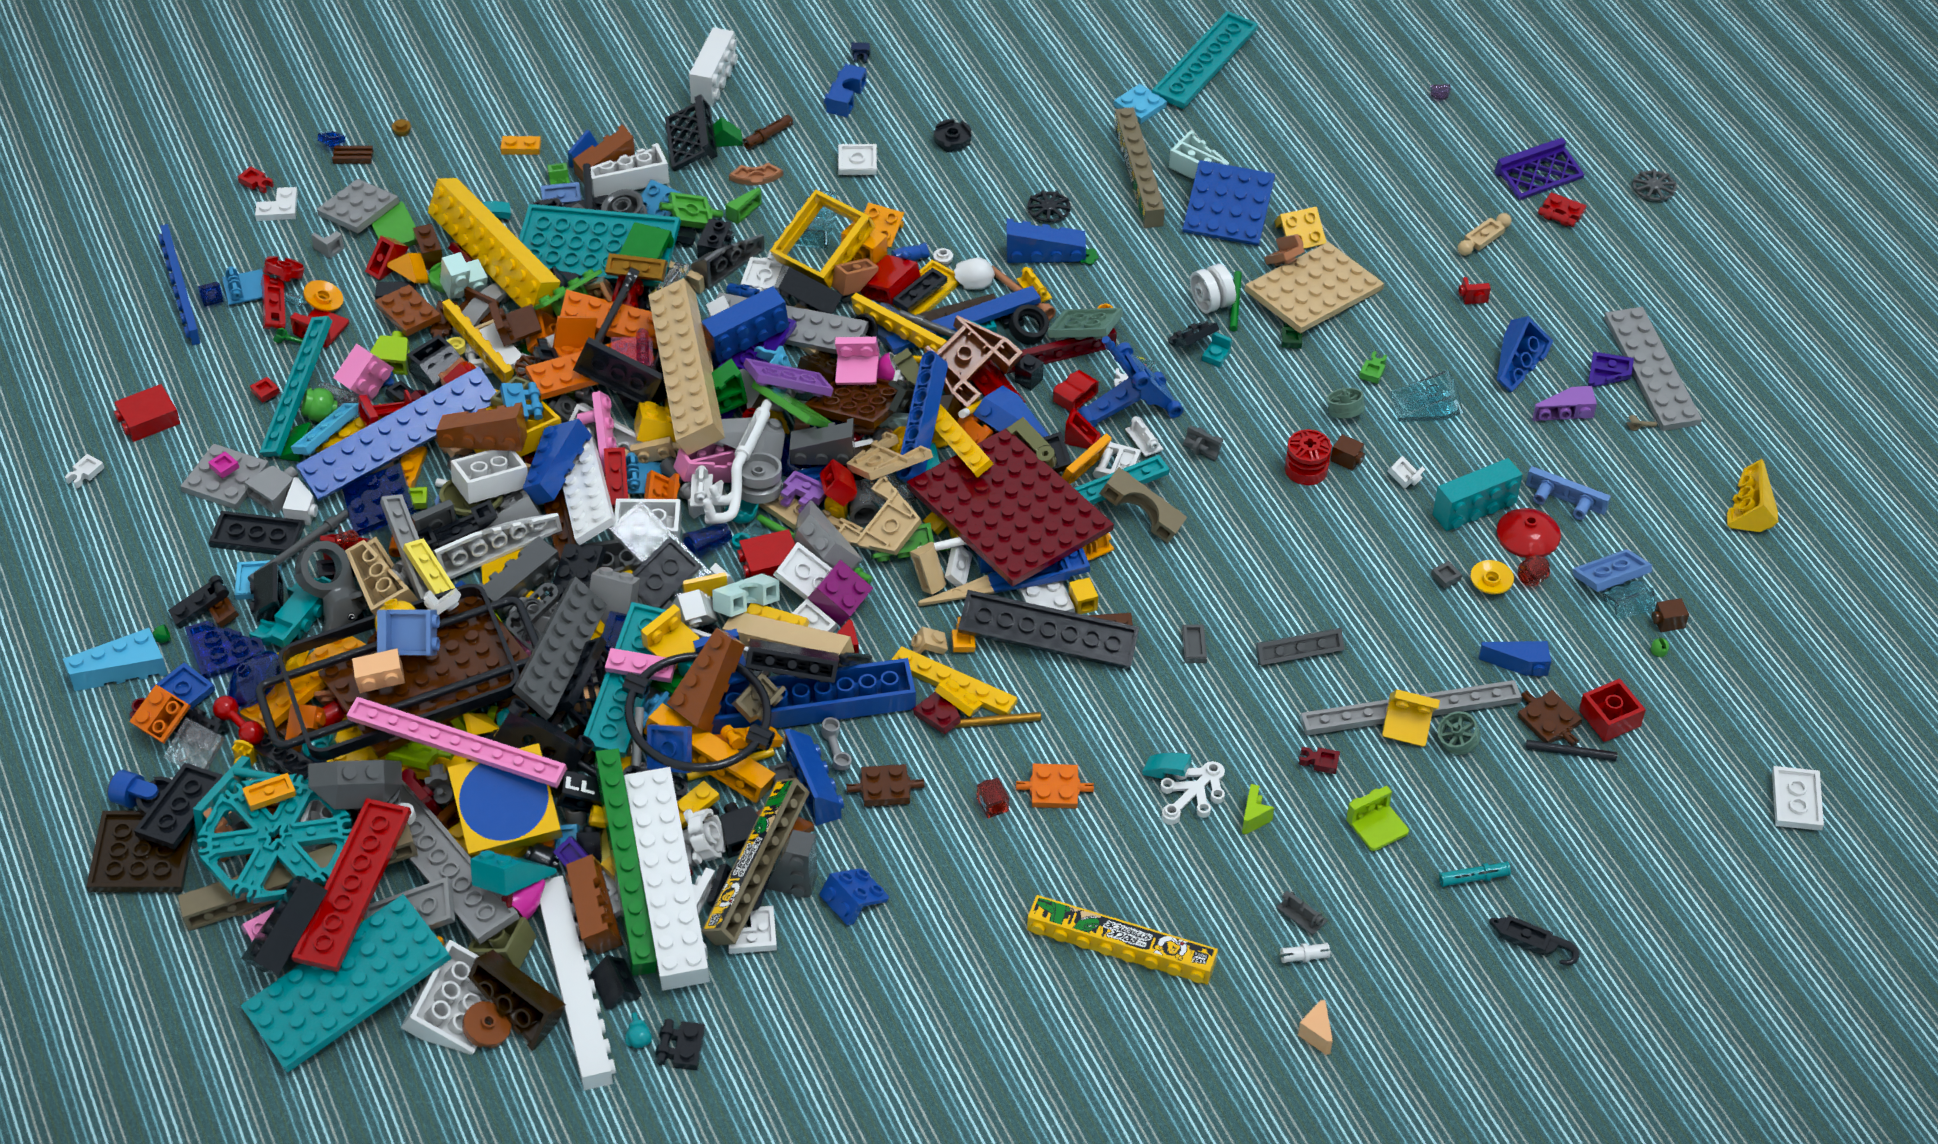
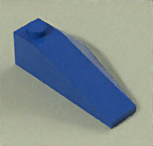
M1001 386L985 396L973 413L974 416L998 432L1008 428L1024 417L1042 437L1049 436L1032 411L1026 406L1023 399L1005 386Z

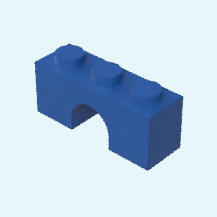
M845 63L843 69L839 70L836 81L832 82L830 92L825 95L826 113L843 117L849 116L854 107V93L861 94L867 83V68Z

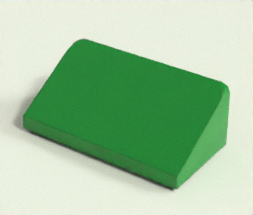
M311 422L292 428L280 459L301 461L303 454H294L291 446L313 429Z

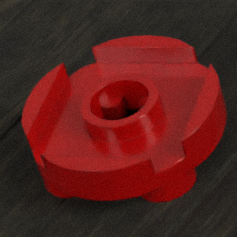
M278 256L266 257L264 273L278 275L280 280L288 282L291 281V278H303L305 268H303L304 265L289 258H285V261H280Z

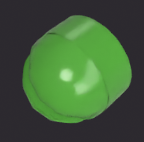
M1664 638L1655 639L1650 648L1651 653L1657 657L1666 656L1669 650L1668 641Z

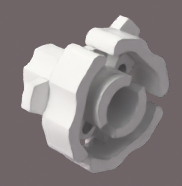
M687 809L683 815L688 823V829L682 832L685 848L686 845L691 844L693 861L698 865L702 863V860L711 861L721 858L722 853L725 852L726 842L719 817L713 814L712 809H703L694 813L691 809Z

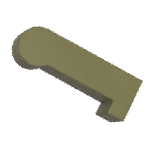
M906 348L894 356L892 360L896 368L901 371L902 376L905 377V380L916 384L919 365L909 349Z
M1024 417L1006 428L1011 435L1014 434L1029 447L1039 460L1044 461L1051 468L1056 465L1057 459L1053 448Z

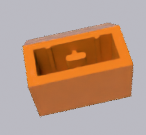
M156 684L129 722L164 744L191 706Z

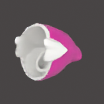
M888 352L881 356L878 362L877 378L889 381H897L898 379L903 381L905 379L901 371L893 363L892 358L896 355Z

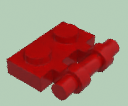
M1551 192L1543 203V207L1539 208L1538 214L1544 216V219L1558 221L1560 225L1575 227L1576 222H1579L1585 213L1587 205Z

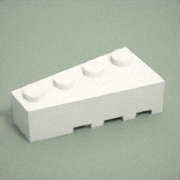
M658 143L653 144L649 150L645 151L644 148L637 150L635 155L629 157L627 155L620 156L616 162L609 160L591 167L592 194L594 198L610 195L623 189L641 190L647 187L651 179L661 184L670 183L668 163Z

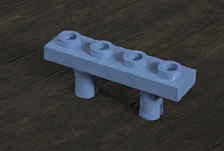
M1531 466L1525 485L1537 490L1533 500L1539 505H1543L1549 495L1576 504L1573 516L1579 520L1584 519L1588 510L1605 515L1611 497L1603 492Z

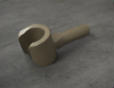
M1636 415L1629 416L1631 422L1626 423L1632 431H1637L1644 426H1657V422L1640 421Z

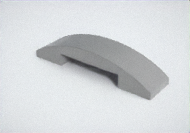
M496 282L481 291V293L498 302L506 303L511 298ZM473 298L462 311V314L465 317H469L472 325L475 327L480 325L479 322L490 312V308L487 303ZM453 327V328H452V333H454V334H456V335L462 337V336L457 332V330Z

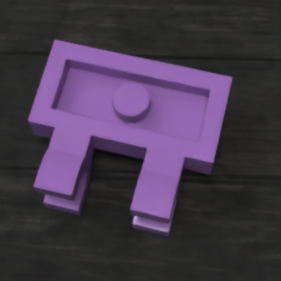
M794 471L783 482V490L780 492V496L784 498L780 501V505L788 508L795 495L801 497L798 504L802 506L798 509V513H801L809 501L820 505L827 497L824 494L822 482Z

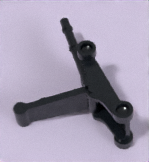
M513 698L508 706L509 714L497 732L487 737V739L514 748H522L539 743L543 757L566 764V771L572 772L577 767L589 776L597 777L596 769L581 760L584 754L590 753L595 746L594 742L585 735H579L577 740L561 730L564 720L568 716L565 711L558 712L555 709L547 721L543 717H536L526 713L529 709L527 704L520 699ZM525 735L533 736L529 744L522 741ZM545 747L553 752L554 755L547 756L543 753L542 749Z

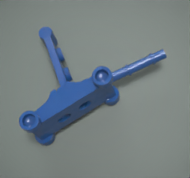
M1109 336L1102 338L1105 348L1110 351L1114 360L1119 363L1128 378L1088 406H1083L1078 410L1093 427L1102 420L1141 399L1145 400L1148 405L1155 404L1164 408L1170 418H1177L1183 413L1182 405L1179 401L1174 400L1165 385L1166 378L1162 372L1153 373L1133 355V349L1129 343L1124 342L1116 347L1115 342Z

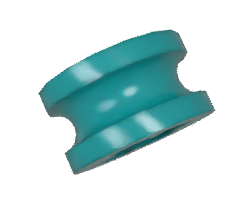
M742 532L735 534L732 538L733 550L737 553V550H740L739 541L751 537L747 533Z

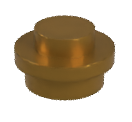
M399 119L392 124V130L397 136H406L410 133L411 123L407 120Z

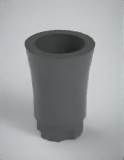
M855 480L857 495L852 502H848L850 519L852 523L864 527L870 523L879 510L874 504L868 488L862 481Z

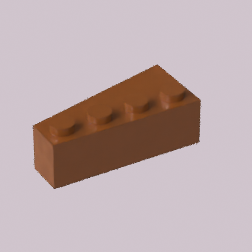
M522 402L515 403L514 406L506 407V405L497 406V409L486 410V408L478 409L477 412L473 413L464 411L442 415L436 429L438 445L442 448L522 451L528 436Z
M716 628L667 704L696 727L711 733L714 726L712 724L715 714H718L720 711V701L724 692L727 693L730 686L728 681L731 674L735 673L745 645L730 633Z
M591 854L566 864L568 872L566 880L571 887V897L576 910L581 939L584 941L587 949H591L596 955L622 946V938L600 862Z

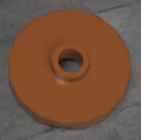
M482 1001L475 1003L464 1014L463 1033L475 1046L495 1048L503 1044L510 1034L512 1026L510 1020L498 1013V1008L493 1002ZM484 1021L490 1022L491 1025H487Z

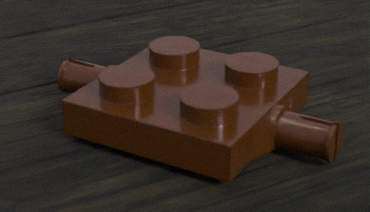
M1528 690L1521 694L1522 698L1528 703V706L1518 712V718L1538 738L1547 743L1565 739L1571 746L1577 745L1579 740L1571 731L1582 723V718L1553 690L1539 698H1535Z
M906 764L861 767L860 783L846 784L847 794L861 792L864 799V807L910 804L911 789H924V779L910 780Z

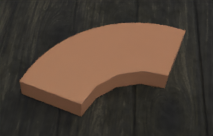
M770 163L758 167L740 165L729 174V180L743 185H762L782 177L783 170Z

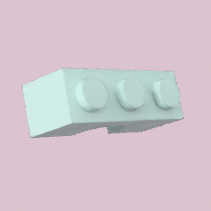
M759 574L712 590L713 611L729 617L747 612V603H757L764 606L780 600L779 580L765 574Z

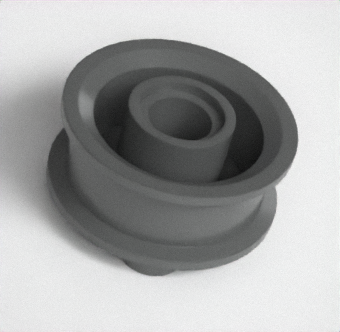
M623 189L610 194L601 206L603 211L647 214L642 196L637 191L631 189Z

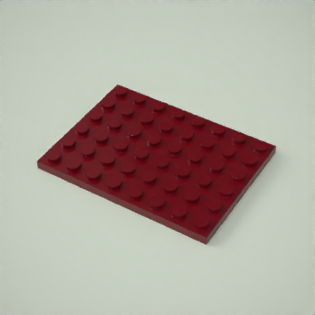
M1006 428L977 444L994 464L978 478L959 456L955 455L907 481V488L1012 587L1114 529V524L1048 464L1039 460L1029 447L1014 434L1011 435Z

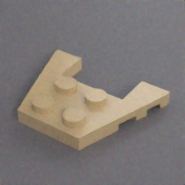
M886 431L881 435L882 439L879 442L874 440L868 451L862 450L846 464L851 472L869 480H876L884 475L931 459L933 455L930 449L921 445L904 455L888 449L898 444L899 441L897 435Z
M884 475L878 479L871 489L874 494L885 499L886 502L863 532H859L846 523H843L838 531L851 546L897 555L922 521Z

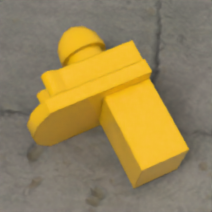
M235 740L231 748L235 758L233 765L241 756L250 757L252 767L257 761L256 756L258 754L255 752L254 746L244 740Z

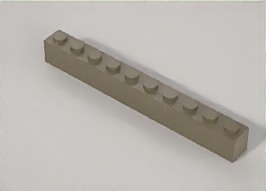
M408 821L388 865L418 855ZM335 844L328 845L307 854L319 867L324 868L329 864L337 846ZM278 862L269 875L264 889L267 891L286 889L288 883L294 877ZM240 875L234 876L230 879L236 880L239 878ZM220 882L178 895L182 918L189 931L278 902L279 900L255 904L252 900L249 903L246 898L248 893H242L240 898L236 899L235 892L231 896Z

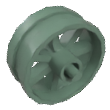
M1342 388L1331 392L1327 396L1328 412L1332 417L1340 419L1352 418L1360 415L1365 410L1364 394L1359 389Z
M1457 711L1446 715L1440 721L1437 729L1441 744L1451 754L1462 755L1471 752L1479 744L1481 738L1477 722L1473 716L1466 712ZM1463 721L1470 722L1466 726L1462 727ZM1448 727L1452 730V732L1445 733ZM1475 727L1474 734L1467 732ZM1453 737L1449 744L1443 740L1445 738Z

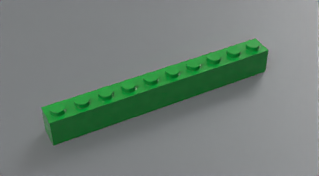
M619 748L596 751L595 769L631 974L636 976L655 973L657 959Z

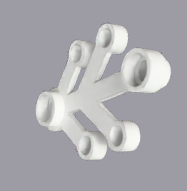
M1211 761L1204 764L1202 768H1188L1184 777L1175 775L1179 780H1184L1187 777H1200L1197 781L1174 782L1171 778H1164L1160 786L1163 793L1169 794L1173 791L1186 792L1174 804H1168L1163 808V822L1168 825L1177 824L1180 820L1181 810L1195 796L1198 804L1197 815L1202 818L1208 817L1211 806L1207 803L1204 787L1210 783L1212 788L1211 801L1216 804L1222 803L1225 792L1220 787V780L1224 777V767L1218 762Z

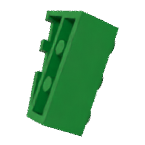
M729 359L712 372L720 415L748 403L742 374L733 360Z

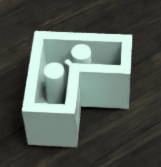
M461 252L442 257L440 283L450 300L464 297V289L467 286L478 292L487 287L488 277L479 259L465 262Z

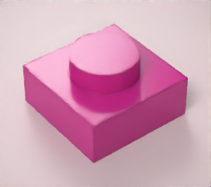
M226 451L208 462L209 468L222 479L239 468L238 461Z

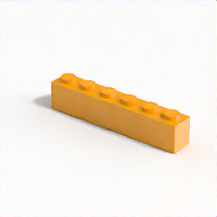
M664 703L648 717L643 731L647 735V725L692 726V763L719 761L740 752L712 733L696 727ZM749 756L733 766L706 772L756 804L770 790L775 777L774 772Z

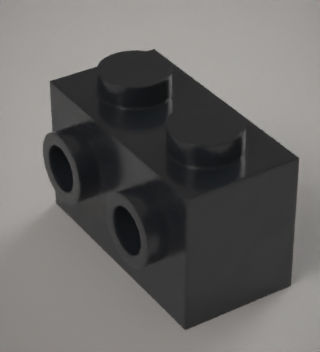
M708 219L697 243L698 259L733 242L734 231H732V224L730 222Z

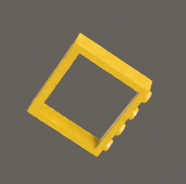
M815 189L803 207L796 213L789 226L784 229L783 234L774 243L770 252L776 261L831 288L835 265L850 262L876 226L869 215ZM824 206L854 221L856 224L822 270L818 272L787 256V254Z

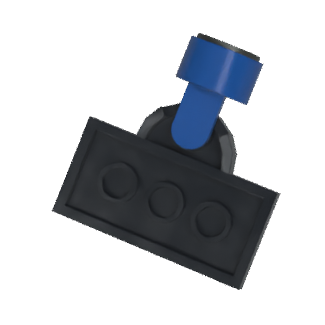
M184 763L173 779L159 776L154 777L153 781L147 782L142 775L127 770H120L111 778L107 793L112 803L127 808L138 806L144 817L134 829L136 837L175 850L195 823L193 808L224 775Z

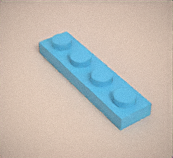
M343 403L291 446L293 453L304 454L305 456L314 453L315 449L320 444L327 442L332 434L339 432L343 425L355 419V415L358 414V403Z

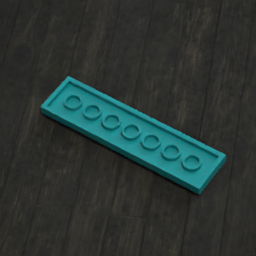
M1226 11L1152 89V93L1165 99L1168 103L1184 109L1258 30V23Z
M631 602L615 649L653 655L642 645L641 630L665 612L666 609ZM610 672L605 674L584 735L594 742L595 746L592 748V751L619 748L620 757H626L632 740L624 714L628 693L622 691V685L627 675ZM636 697L634 704V716L635 707H643L646 698L641 699Z

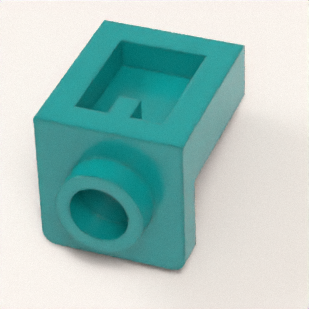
M1214 332L1210 345L1202 355V361L1220 368L1231 353L1232 339Z

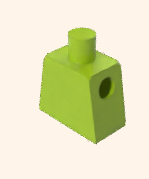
M393 331L391 336H379L370 352L394 368L392 370L393 374L408 375L407 354L410 353L408 339L400 331Z

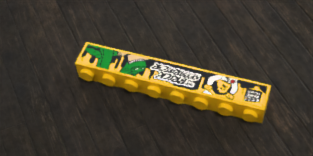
M1039 895L1034 900L1027 920V930L1036 935H1044L1054 938L1059 942H1067L1083 949H1091L1106 956H1114L1126 962L1144 965L1149 969L1167 972L1172 976L1187 978L1195 983L1209 984L1217 960L1218 949Z

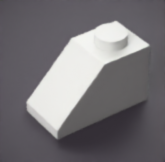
M294 477L282 508L284 518L304 520L305 525H311L313 517L317 516L318 506L315 504L311 492L299 478Z

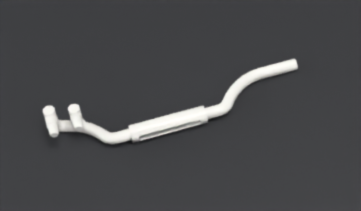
M787 388L786 393L790 394L793 397H795L797 393L796 391L790 388ZM768 398L755 410L734 453L735 459L731 467V492L728 495H721L718 487L713 484L709 488L711 493L710 499L705 498L703 500L706 524L727 523L736 518L739 512L742 497L743 464L749 460L770 417L769 411L781 412L785 410ZM729 505L728 510L723 513H716L714 506Z

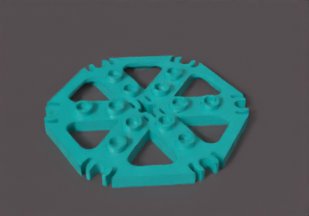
M297 774L289 775L295 788L296 796L281 801L274 815L265 807L250 811L242 788L274 777L241 781L242 786L239 783L235 784L237 793L232 794L229 790H226V798L221 794L197 836L198 847H206L205 849L198 850L199 858L231 896L235 892L236 899H239L242 893H248L246 898L249 903L252 900L254 904L280 900L286 893V889L275 891L264 889V885L277 861L294 878L296 876H304L314 883H321L325 887L326 879L329 878L352 830L344 829L345 827L352 826L350 815L345 809L334 810L315 792L309 789L308 784H303V775L297 777ZM313 800L321 801L333 814V818L299 822L308 804ZM229 811L235 812L250 828L214 833L223 815ZM279 833L280 839L276 838L275 841L272 842L271 837H275ZM334 843L337 849L329 864L321 868L302 847ZM251 854L239 878L236 880L230 879L217 864L219 859L224 857Z

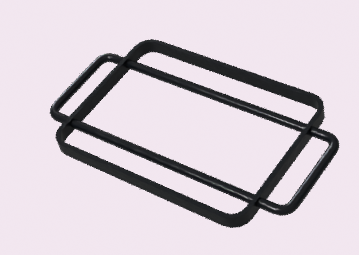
M466 584L456 587L461 594L460 599L477 596L485 604L440 619V626L437 630L489 613L509 664L387 706L401 711L511 672L514 674L513 680L503 687L418 716L438 723L515 695L512 690L520 676L518 670L525 667L529 657L514 661L494 611L510 605L515 606L534 649L539 638L522 600L517 597H505L490 602L486 591L480 585ZM453 589L435 594V597L439 600ZM424 599L410 603L416 609L428 610L424 604ZM376 615L290 643L280 650L278 662L282 673L262 680L255 689L257 702L270 741L274 747L285 750L306 743L309 753L313 758L325 761L397 737L387 732L375 730L329 747L317 748L313 746L311 741L360 724L346 719L307 733L290 683L291 679L377 651V641L286 671L287 661L297 654L376 628ZM283 682L286 683L303 735L288 740H280L264 693L268 687Z

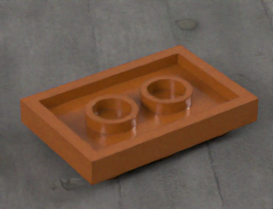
M410 284L375 300L376 307L406 337L441 321L440 313Z

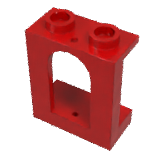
M404 390V402L372 405L367 395L358 396V414L365 427L378 421L379 416H387L412 403L414 400L410 397L408 390Z

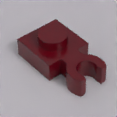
M1301 747L1300 755L1307 757L1300 756L1299 765L1309 766L1311 764L1314 765L1313 770L1336 774L1340 751L1318 747L1317 752H1313L1308 747Z

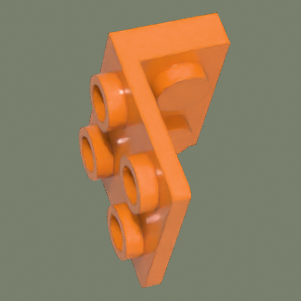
M557 317L553 348H555L558 357L582 351L588 337L595 338L596 317Z

